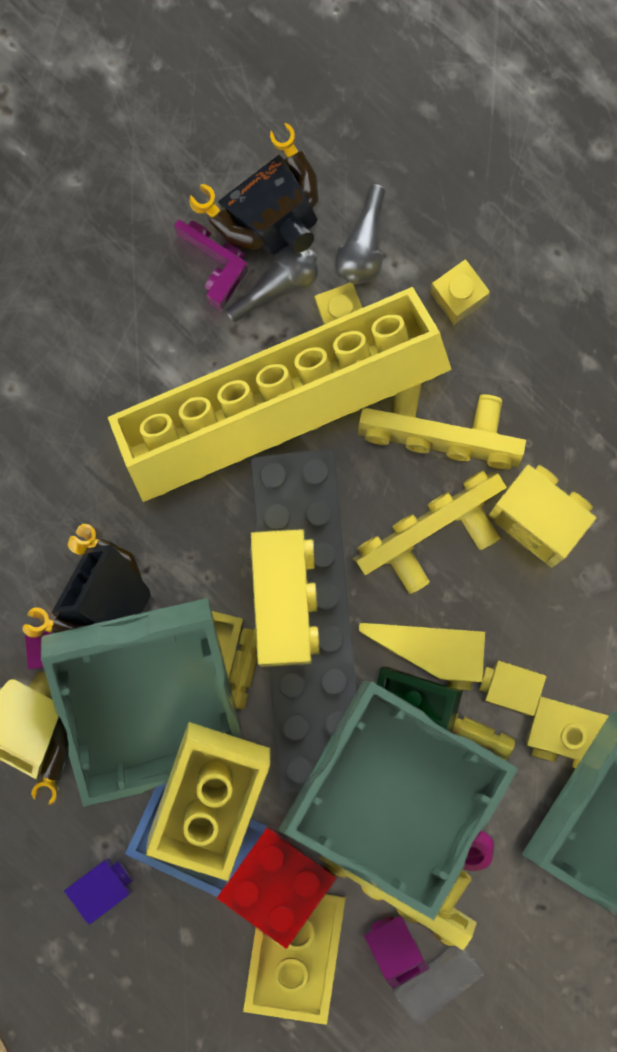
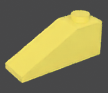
M359 623V634L433 678L447 681V686L472 691V683L482 682L485 632Z

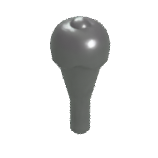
M373 184L369 187L362 215L344 246H339L337 250L336 269L344 279L353 284L372 281L378 276L382 266L383 254L379 252V213L385 189L381 185Z
M290 245L282 248L275 254V261L254 287L226 309L229 319L232 322H237L260 304L296 289L303 291L308 288L318 275L316 254L310 249L300 253L295 252Z

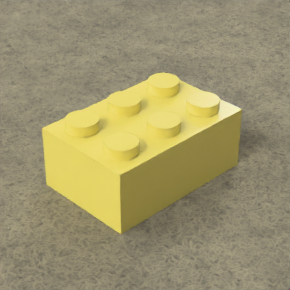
M528 464L492 509L488 518L553 568L566 558L597 517L590 513L593 506L582 496L575 492L567 495L558 488L556 484L559 480L549 470L541 465L534 469Z
M304 530L251 533L258 665L260 667L311 664V655L319 654L318 627H309V612H317L315 583L307 584L306 569H315L313 540H304Z
M188 722L148 835L146 855L228 881L270 767V748Z

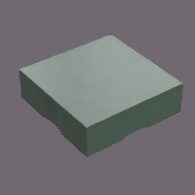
M209 598L42 636L41 660L56 712L60 716L67 732L69 758L83 807L141 794L154 787L167 784L188 722L243 739Z
M363 681L278 830L434 920L465 865L468 851L474 839L490 821L519 768L470 739L458 736L442 728L427 717L424 712L372 681Z
M612 711L521 855L615 916H617V712Z

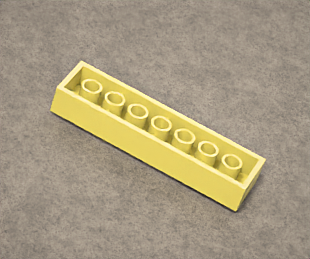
M411 287L107 418L126 467L142 501L145 502L189 482L201 479L231 464L238 463L266 449L278 446L308 431L315 430L343 416L355 413L387 397H392L422 382L432 380L436 376L452 369L441 334L414 288Z

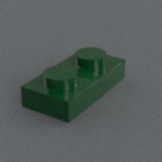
M381 667L377 681L378 686L421 710L437 725L449 732L452 731L462 690L390 667Z

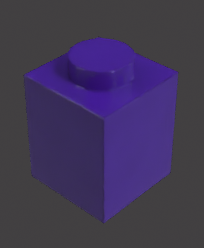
M107 858L65 889L64 892L87 924L90 925L133 892L129 886L133 882V878L120 861L113 864Z

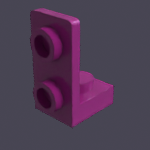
M178 219L174 225L178 236L225 265L223 270L217 267L205 285V288L209 290L206 294L208 303L222 311L249 271L247 262L243 260L245 254L228 242L221 246L209 238L211 232L201 224L193 220L186 224Z

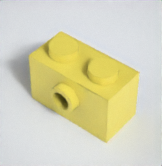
M540 696L535 715L530 720L524 745L533 748L531 756L556 763L558 755L574 759L572 768H576L607 720L608 715Z

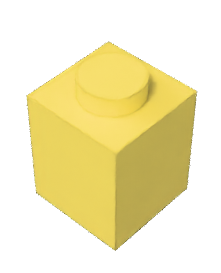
M465 259L434 281L431 285L430 294L452 324L455 325L486 303L490 291Z
M498 660L495 662L493 669L485 668L479 691L485 692L483 702L531 717L535 715L546 675Z

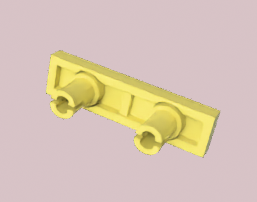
M421 383L397 393L394 397L391 412L362 408L357 435L364 436L366 441L373 444L388 445L389 442L406 445V448L413 452L429 453L430 450L446 453V456L453 460L470 461L471 458L487 461L489 466L503 470L511 469L512 466L519 467L524 456L526 440L497 433L502 399L497 396L487 394L479 396L472 429L417 418L416 413Z
M484 470L479 471L463 481L465 489L451 497L449 492H446L429 502L427 505L430 511L416 519L414 514H410L392 526L395 532L385 539L380 540L379 536H375L361 544L357 548L360 554L352 558L360 573L366 576L383 564H391L408 593L412 594L430 582L412 552L414 545L452 521H462L479 550H483L497 542L500 537L482 506L486 500L507 488L500 475L494 472L486 475Z
M322 855L319 859L326 863L327 868L332 873L342 878L349 877L360 884L362 890L371 898L379 901L385 900L396 907L398 913L407 921L421 923L433 931V935L441 943L447 946L455 945L464 950L472 939L477 922L454 908L471 882L470 875L463 869L436 918L432 920Z

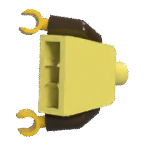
M38 671L29 687L14 679H10L3 687L0 686V760L36 780L41 772L43 778L37 781L31 795L35 800L38 788L47 786L52 791V797L49 801V804H52L59 792L58 784L55 780L61 778L69 755V741L64 724L56 712L53 700L50 699L52 695L45 672Z

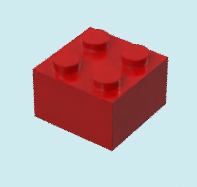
M268 826L216 899L287 949L337 877Z

